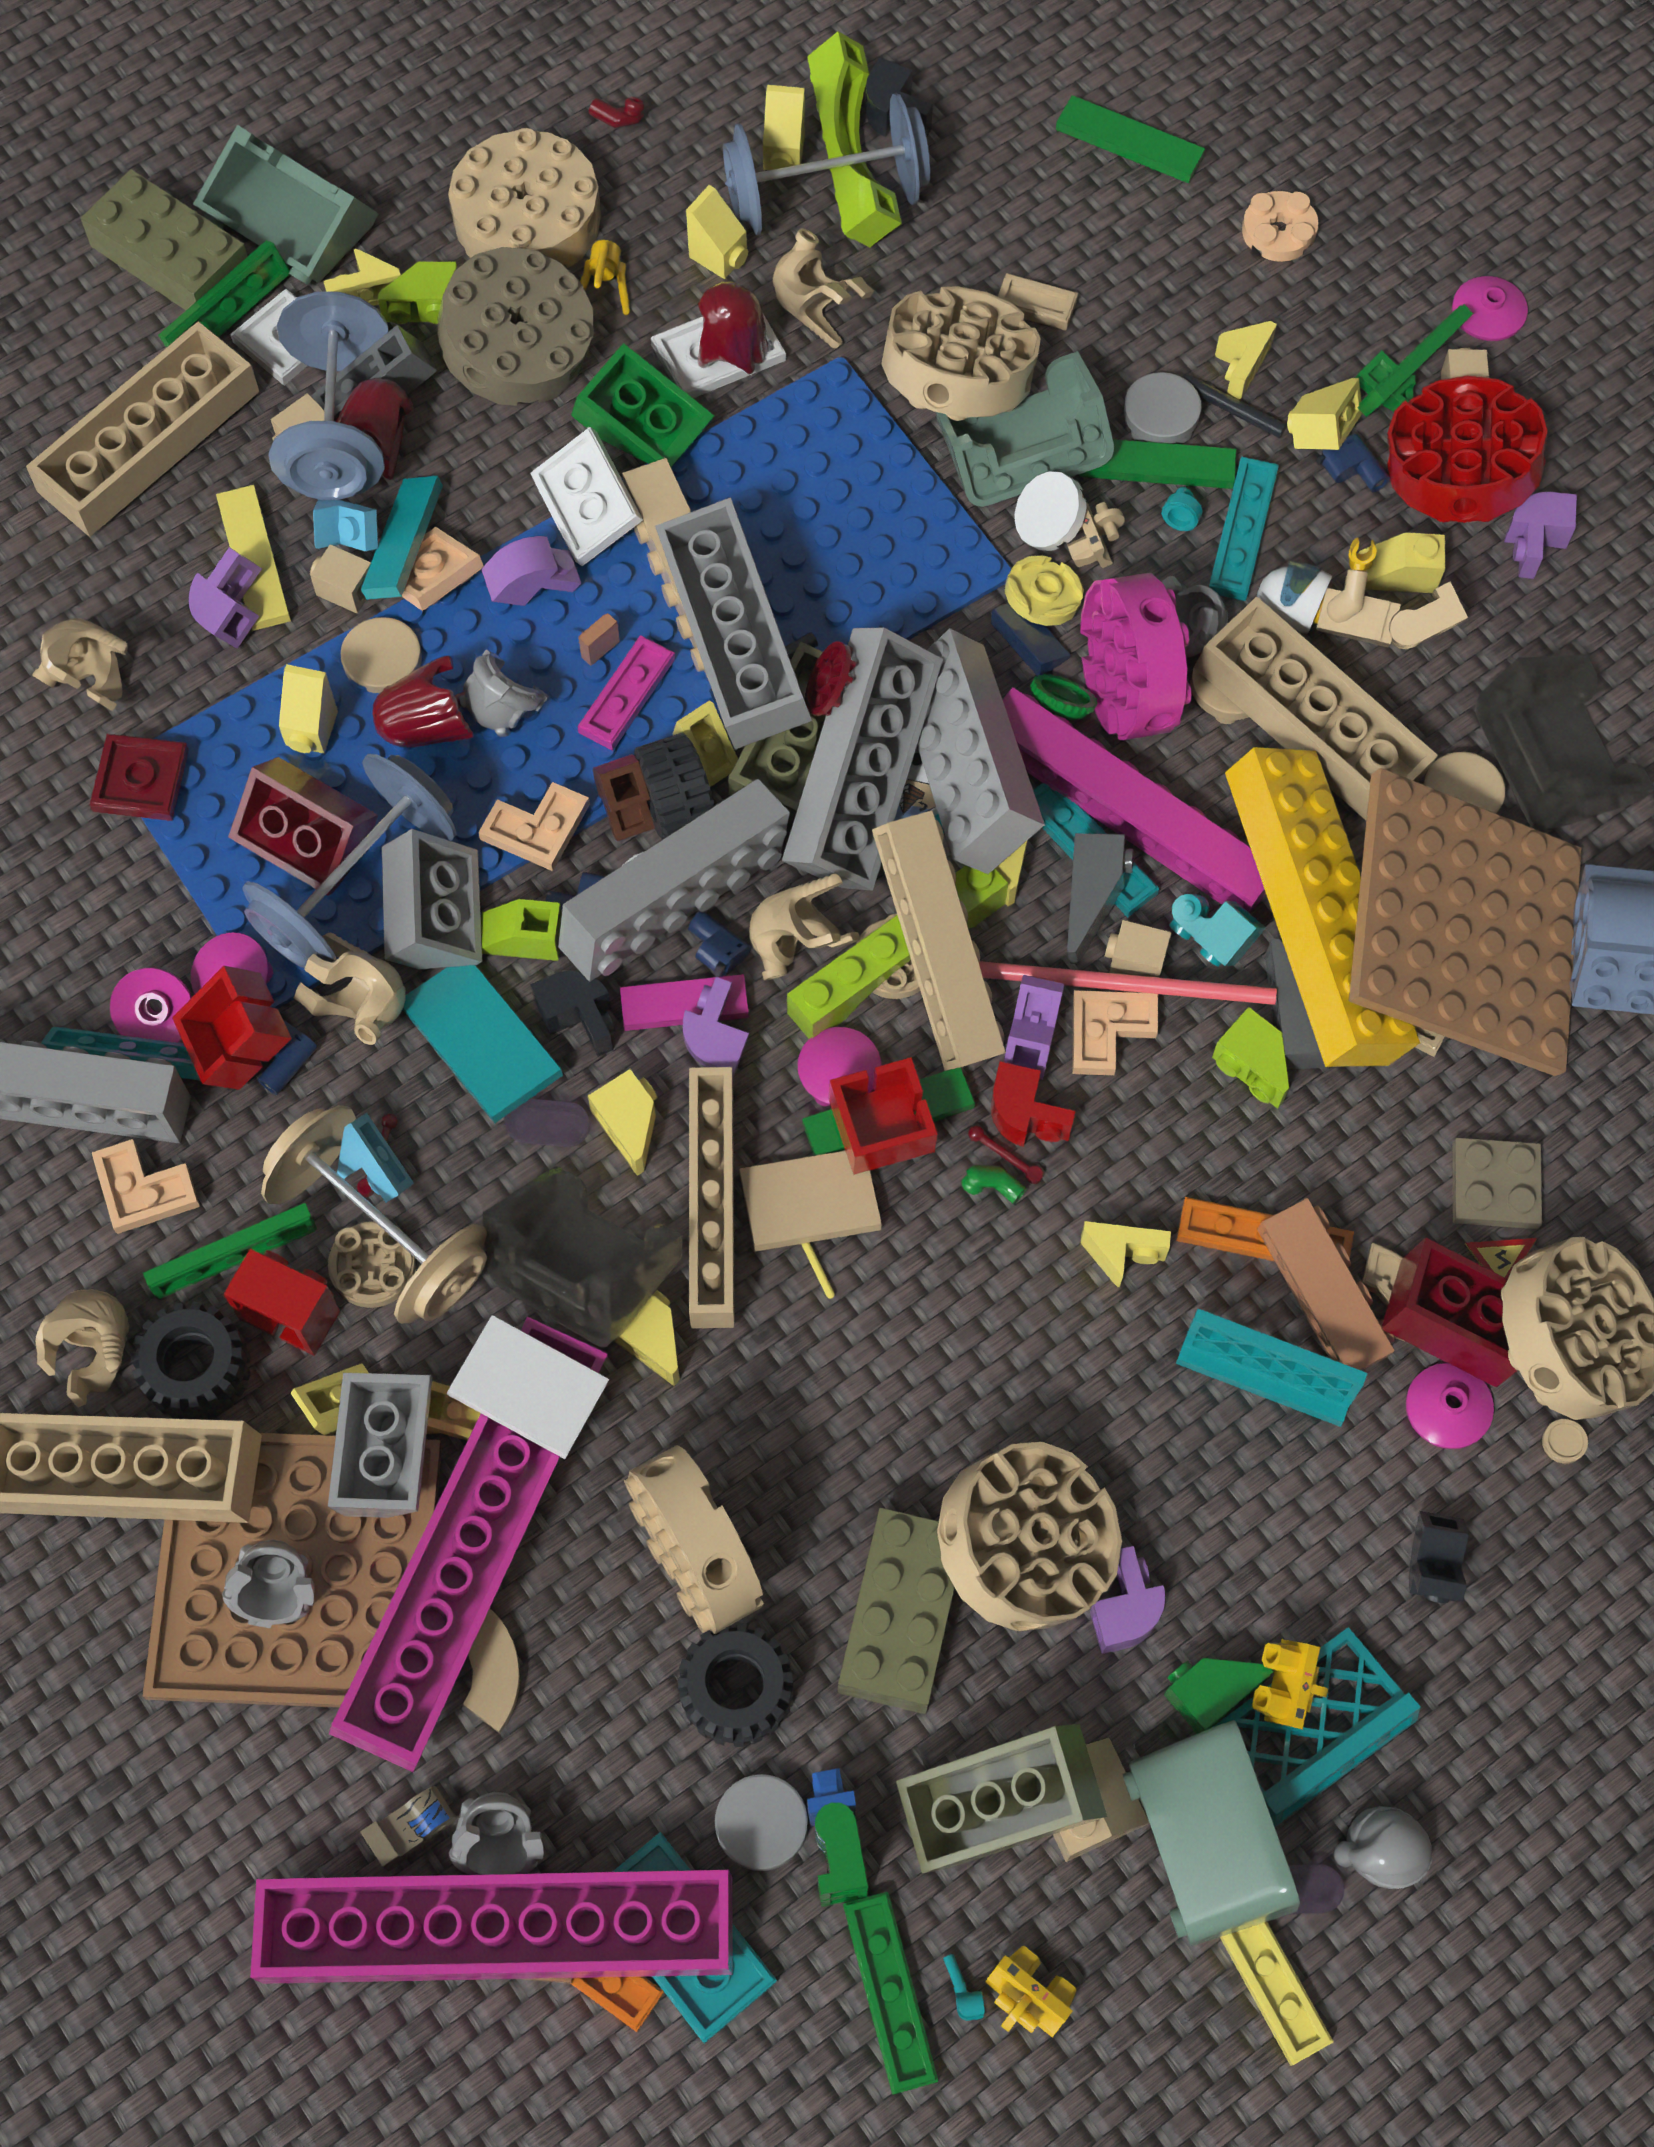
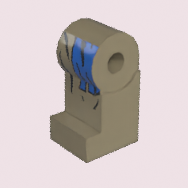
M433 1786L417 1794L405 1805L381 1821H375L360 1831L381 1865L390 1872L433 1841L434 1837L449 1827L456 1820L457 1816L437 1786Z

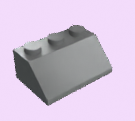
M410 829L382 846L385 960L416 969L467 966L481 963L482 944L478 850L414 829Z
M343 1373L328 1500L329 1508L343 1516L389 1518L418 1512L432 1376Z

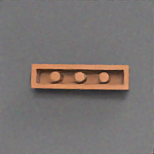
M1306 1198L1262 1221L1257 1230L1329 1358L1362 1371L1391 1355L1395 1351L1391 1345L1395 1342L1392 1334L1381 1329L1384 1320L1378 1321L1372 1312L1370 1305L1373 1304V1300L1366 1286L1361 1281L1356 1283L1348 1269L1351 1266V1261L1347 1252L1340 1243L1334 1245L1326 1230L1330 1228L1324 1212L1318 1205L1313 1207L1309 1199Z

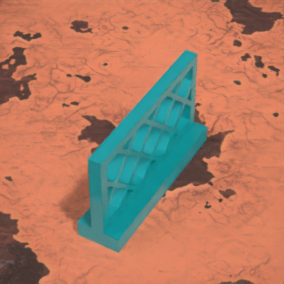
M1198 1308L1176 1361V1364L1339 1427L1343 1424L1348 1408L1363 1387L1368 1374Z
M1349 1627L1320 1647L1317 1665L1326 1659L1325 1668L1320 1667L1318 1676L1324 1677L1323 1687H1329V1678L1357 1681L1355 1703L1329 1700L1325 1697H1313L1311 1706L1321 1707L1319 1730L1304 1727L1302 1730L1286 1725L1259 1721L1260 1712L1252 1707L1254 1697L1213 1726L1235 1720L1238 1727L1253 1729L1251 1752L1247 1751L1253 1769L1255 1761L1282 1765L1281 1780L1266 1792L1260 1786L1274 1827L1418 1720L1421 1706L1410 1693L1406 1695ZM1347 1644L1359 1658L1358 1672L1331 1669L1332 1654ZM1365 1665L1372 1674L1363 1673V1666ZM1362 1682L1381 1685L1391 1696V1699L1380 1707L1360 1704ZM1326 1708L1354 1712L1352 1728L1345 1733L1324 1731ZM1255 1711L1254 1720L1245 1719ZM1359 1713L1369 1714L1358 1722ZM1258 1730L1286 1734L1283 1756L1256 1752ZM1297 1735L1317 1738V1754L1309 1760L1288 1757L1290 1736ZM1323 1739L1333 1741L1322 1749ZM1287 1766L1298 1767L1286 1776Z

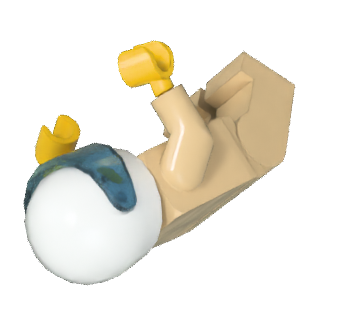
M1355 538L1352 541L1349 550V566L1352 570L1348 569L1343 591L1328 588L1332 575L1323 571V567L1290 560L1288 567H1281L1271 571L1262 580L1257 592V597L1299 634H1308L1312 624L1316 623V630L1383 647H1389L1392 643L1393 646L1399 649L1413 648L1463 623L1468 618L1451 581L1434 590L1432 596L1435 601L1417 610L1406 609L1399 612L1401 604L1364 596L1368 575L1366 571L1372 566L1373 559L1377 553L1373 539L1369 551L1365 554L1357 553L1359 538Z

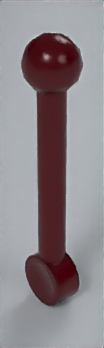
M391 1113L384 1115L381 1120L383 1126L381 1135L386 1142L391 1130L398 1125L397 1117ZM367 1174L365 1179L360 1180L357 1184L358 1192L364 1197L374 1194V1191L368 1184Z
M976 1125L968 1130V1136L971 1141H980L1026 1174V1179L1029 1183L1038 1184L1041 1182L1043 1171L1040 1167H1030L986 1136L982 1127Z

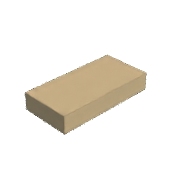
M1006 273L998 297L1014 304L1024 313L1023 319L1066 331L1077 303L1078 293Z

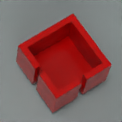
M223 965L172 1017L202 1084L240 1090L263 1067L260 1060L268 1062L292 1039L279 1010L270 1007L274 1000L261 973Z
M912 1057L875 1067L874 1091L868 1093L869 1076L867 1070L829 1080L828 1099L853 1175L935 1152L938 1134L926 1099L922 1100L923 1090Z
M250 1249L225 1290V1298L230 1306L233 1307L232 1309L239 1320L274 1336L279 1325L282 1324L286 1327L279 1337L280 1340L315 1356L340 1313L333 1298L334 1294L326 1285L327 1280L309 1269H304L300 1273L287 1267L289 1262L272 1251L266 1250L263 1255Z

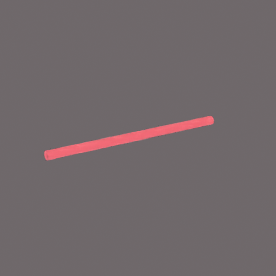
M979 962L983 978L1022 981L1023 975L1063 983L1064 986L1271 1005L1276 1003L1277 988Z

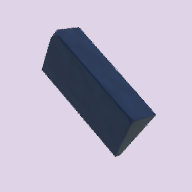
M1009 604L998 606L992 610L991 624L1037 677L1038 675L1049 673L1070 659L1071 655L1046 626L1028 621L1018 615Z

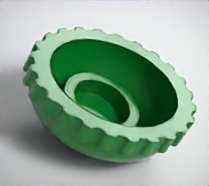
M1051 674L1038 675V677L1035 676L1030 685L1032 696L1043 708L1053 715L1063 717L1068 721L1084 718L1087 714L1093 712L1098 704L1097 698L1094 697L1095 695L1090 693L1088 689H1085L1084 686L1060 676Z

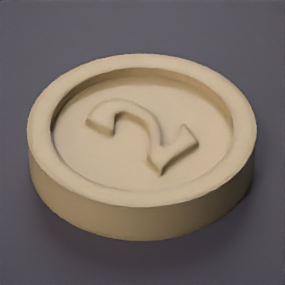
M1559 1419L1552 1422L1545 1429L1542 1436V1445L1546 1454L1552 1460L1562 1464H1570L1576 1462L1585 1454L1588 1447V1438L1585 1430L1577 1422L1569 1419Z

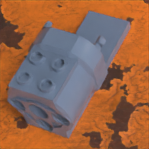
M1585 864L1573 910L1574 937L1572 939L1571 954L1574 955V962L1569 982L1572 992V1006L1654 1015V871Z

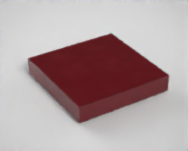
M107 734L89 804L92 812L172 821L189 752L187 743Z

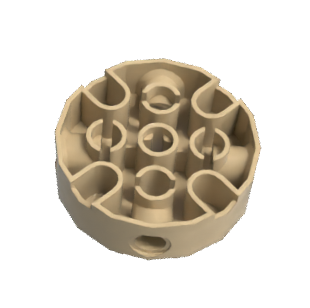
M529 128L493 135L469 149L453 170L448 193L451 213L458 241L465 248L466 254L470 258L475 254L500 247L532 249L569 268L582 260L597 239L601 220L599 188L593 166L584 154L567 139L548 132L533 131Z
M959 286L941 287L940 293L926 295L920 290L906 295L892 308L882 358V367L889 383L916 408H927L933 412L943 413L956 421L965 420L967 417L995 416L1014 410L1029 395L1041 338L1035 327L1031 328L1023 321L1024 313L1014 304L988 292Z
M1571 1237L1532 1251L1513 1266L1506 1285L1501 1290L1503 1301L1502 1322L1509 1346L1508 1358L1511 1365L1520 1371L1527 1386L1534 1392L1540 1404L1548 1406L1551 1410L1573 1420L1597 1418L1637 1406L1654 1391V1298L1639 1271L1617 1248L1603 1241L1594 1243L1585 1239V1237Z
M1044 1442L1011 1444L962 1470L943 1497L937 1529L943 1567L960 1598L986 1621L1015 1631L1050 1628L1075 1619L1089 1610L1091 1606L1096 1604L1101 1594L1109 1589L1115 1579L1122 1545L1116 1507L1106 1489H1100L1094 1478L1085 1471L1088 1466L1072 1452Z
M676 1445L630 1470L628 1478L624 1480L626 1488L634 1500L629 1503V1507L640 1527L645 1526L651 1537L646 1540V1543L658 1564L662 1563L669 1577L672 1580L675 1579L681 1591L677 1592V1597L689 1617L693 1616L701 1632L705 1633L710 1630L716 1634L762 1608L764 1603L760 1598L763 1595L761 1585L740 1537L724 1507L717 1508L710 1493L709 1482L686 1450Z

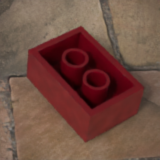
M1425 1237L1401 1259L1381 1329L1496 1388L1518 1371L1511 1365L1508 1358L1509 1346L1502 1322L1503 1301L1501 1290L1506 1285L1508 1279Z

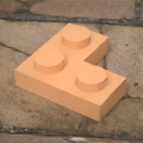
M552 782L534 815L497 799L478 832L479 838L486 843L553 871L590 805L589 797Z
M1074 990L1072 1074L1114 1076L1116 1070V1037L1156 1038L1158 1033V994Z
M133 1139L92 1152L112 1226L117 1234L200 1207L186 1163L145 1176L138 1148Z

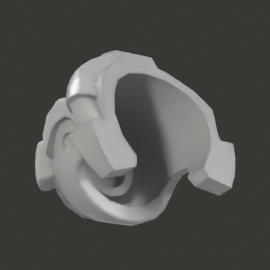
M1169 576L1162 583L1166 589L1171 588L1174 591L1179 622H1184L1189 632V643L1185 647L1186 658L1194 657L1200 654L1204 646L1228 624V612L1219 594L1210 587L1195 585L1180 592L1182 591L1181 584L1175 576Z
M485 650L482 656L475 659L474 671L463 686L465 695L460 697V705L463 708H467L472 718L481 726L495 730V733L500 737H506L510 735L509 727L516 728L517 723L526 711H538L548 699V695L536 686H533V688L524 687L507 678L500 671L505 661L495 653Z
M271 1539L258 1542L253 1546L250 1544L243 1546L240 1549L239 1561L235 1563V1567L226 1575L225 1590L222 1592L224 1603L235 1614L247 1619L249 1625L271 1628L275 1624L294 1622L305 1617L310 1610L309 1605L313 1606L315 1594L314 1582L312 1578H307L305 1572L308 1559L284 1541Z
M501 1792L484 1794L476 1800L472 1798L465 1800L461 1806V1815L456 1831L452 1835L453 1847L449 1851L452 1864L469 1875L526 1874L534 1870L538 1864L537 1860L543 1859L544 1849L542 1834L540 1832H531V1810L514 1797Z

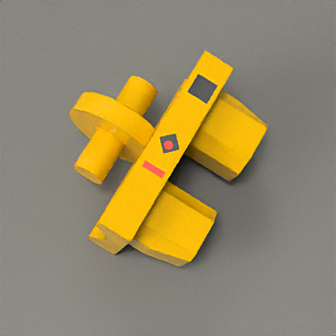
M1281 1639V1643L1265 1644L1262 1662L1264 1667L1275 1670L1271 1687L1260 1685L1255 1690L1252 1703L1253 1709L1265 1715V1721L1303 1730L1306 1712L1311 1710L1313 1696L1327 1698L1329 1688L1316 1685L1320 1668L1316 1666L1320 1647Z
M1026 1946L1019 1948L1009 1958L1005 1955L985 1983L1000 1994L994 2003L1008 2014L1001 2025L1007 2032L1017 2021L1030 2033L1039 2026L1048 2035L1053 2037L1073 2012L1069 2007L1077 1990L1065 1978L1057 1975L1047 1988L1031 1977L1041 1962L1038 1956Z

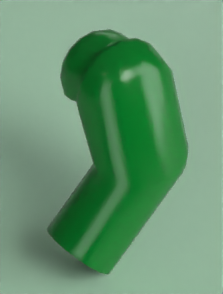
M974 1164L966 1170L967 1175L961 1180L963 1189L972 1195L981 1193L983 1187L995 1188L1012 1204H1016L1027 1191V1188L1003 1167L996 1165Z

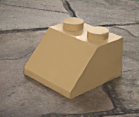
M1110 1738L1086 1745L1108 1817L1053 1834L1065 1862L1149 1824L1139 1799L1133 1801L1130 1799L1122 1775L1126 1772Z

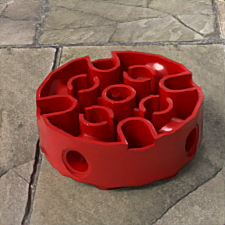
M1463 376L1438 380L1423 387L1421 395L1412 398L1409 402L1405 400L1394 411L1387 433L1389 447L1387 467L1392 488L1409 507L1439 522H1489L1521 506L1539 487L1546 463L1544 451L1548 430L1542 409L1532 398L1527 400L1524 396L1514 392L1513 385L1499 379Z

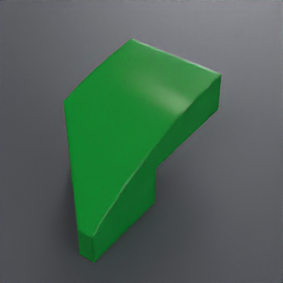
M1381 350L1355 378H1359L1360 388L1369 394L1397 364ZM1411 375L1382 405L1394 412L1405 400L1409 402L1414 398L1415 375Z

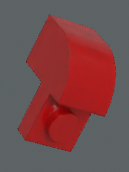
M1000 1061L991 1101V1115L998 1131L1007 1140L1024 1147L1027 1132L1035 1133L1036 1137L1048 1142H1058L1060 1139L1069 1141L1075 1111L1034 1102L1041 1071Z

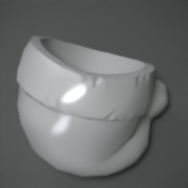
M1377 1806L1364 1810L1354 1819L1348 1829L1346 1841L1340 1842L1335 1847L1334 1858L1338 1865L1345 1868L1353 1865L1355 1870L1373 1885L1387 1889H1403L1418 1883L1427 1874L1432 1863V1845L1426 1831L1411 1815L1396 1807Z

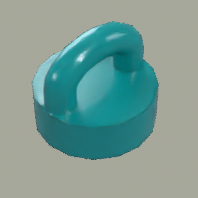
M1179 487L1174 494L1167 498L1162 507L1161 514L1164 521L1173 529L1190 531L1197 526L1202 517L1203 510L1190 489Z

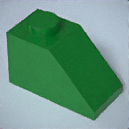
M1203 1658L1192 1666L1187 1660L1168 1676L1167 1679L1172 1685L1169 1686L1164 1696L1198 1734L1212 1728L1260 1685L1266 1682L1274 1671L1264 1667L1263 1664Z

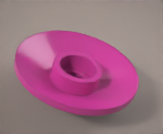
M1481 276L1468 280L1456 291L1452 302V312L1460 305L1463 306L1465 304L1473 313L1460 328L1472 337L1485 341H1501L1514 336L1524 326L1528 315L1527 302L1522 292L1511 282L1493 276Z
M155 967L140 968L128 973L115 986L110 999V1014L114 1026L120 1035L177 1043L181 1040V1036L172 1017L192 997L185 984L171 972ZM151 999H157L161 1002V1012H155L151 1009Z
M1442 1363L1424 1369L1412 1381L1406 1395V1412L1412 1427L1425 1441L1440 1448L1461 1449L1476 1443L1487 1432L1493 1420L1494 1403L1491 1392L1484 1381L1449 1363ZM1446 1396H1456L1460 1401V1407L1451 1408L1448 1406Z

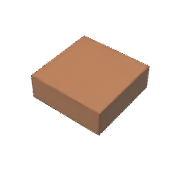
M604 614L579 635L581 658L590 666L620 642L618 623L610 614Z

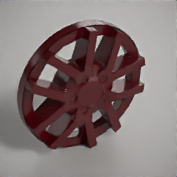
M836 641L822 652L812 669L806 687L805 703L809 713L815 716L823 714L829 716L831 715L832 706L837 708L840 706L842 690L846 685L852 683L853 680L852 677L848 676L849 671L856 666V662L851 660L853 647Z

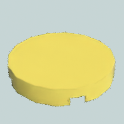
M1043 555L1028 556L1016 562L1007 576L1005 594L1009 605L1018 615L1032 623L1044 626L1061 625L1071 620L1079 610L1083 598L1084 589L1079 576L1071 567L1063 562L1060 565L1050 562L1051 557Z

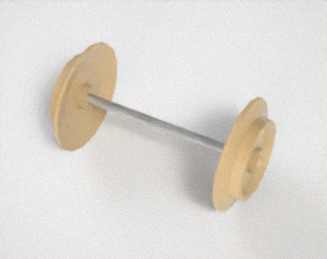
M338 1105L329 1110L316 1109L306 1113L293 1122L280 1135L264 1161L263 1173L265 1178L261 1194L268 1204H282L291 1200L313 1185L323 1175L421 1263L397 1300L394 1311L397 1321L401 1324L412 1323L419 1318L429 1321L446 1313L469 1291L485 1266L487 1256L483 1249L488 1235L485 1227L482 1224H471L457 1231L429 1256L330 1167L340 1154L344 1127L356 1119L352 1109L348 1106Z

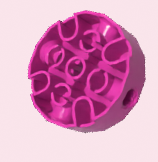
M1152 573L1095 580L1085 595L1081 613L1080 634L1088 637L1089 656L1082 657L1083 672L1087 689L1097 698L1098 704L1094 711L1101 726L1108 734L1117 733L1119 740L1170 733L1175 726L1180 725L1184 705L1189 704L1191 701V688L1187 681L1185 647L1189 643V632L1186 624L1179 622L1174 591L1171 588L1166 589L1164 584Z

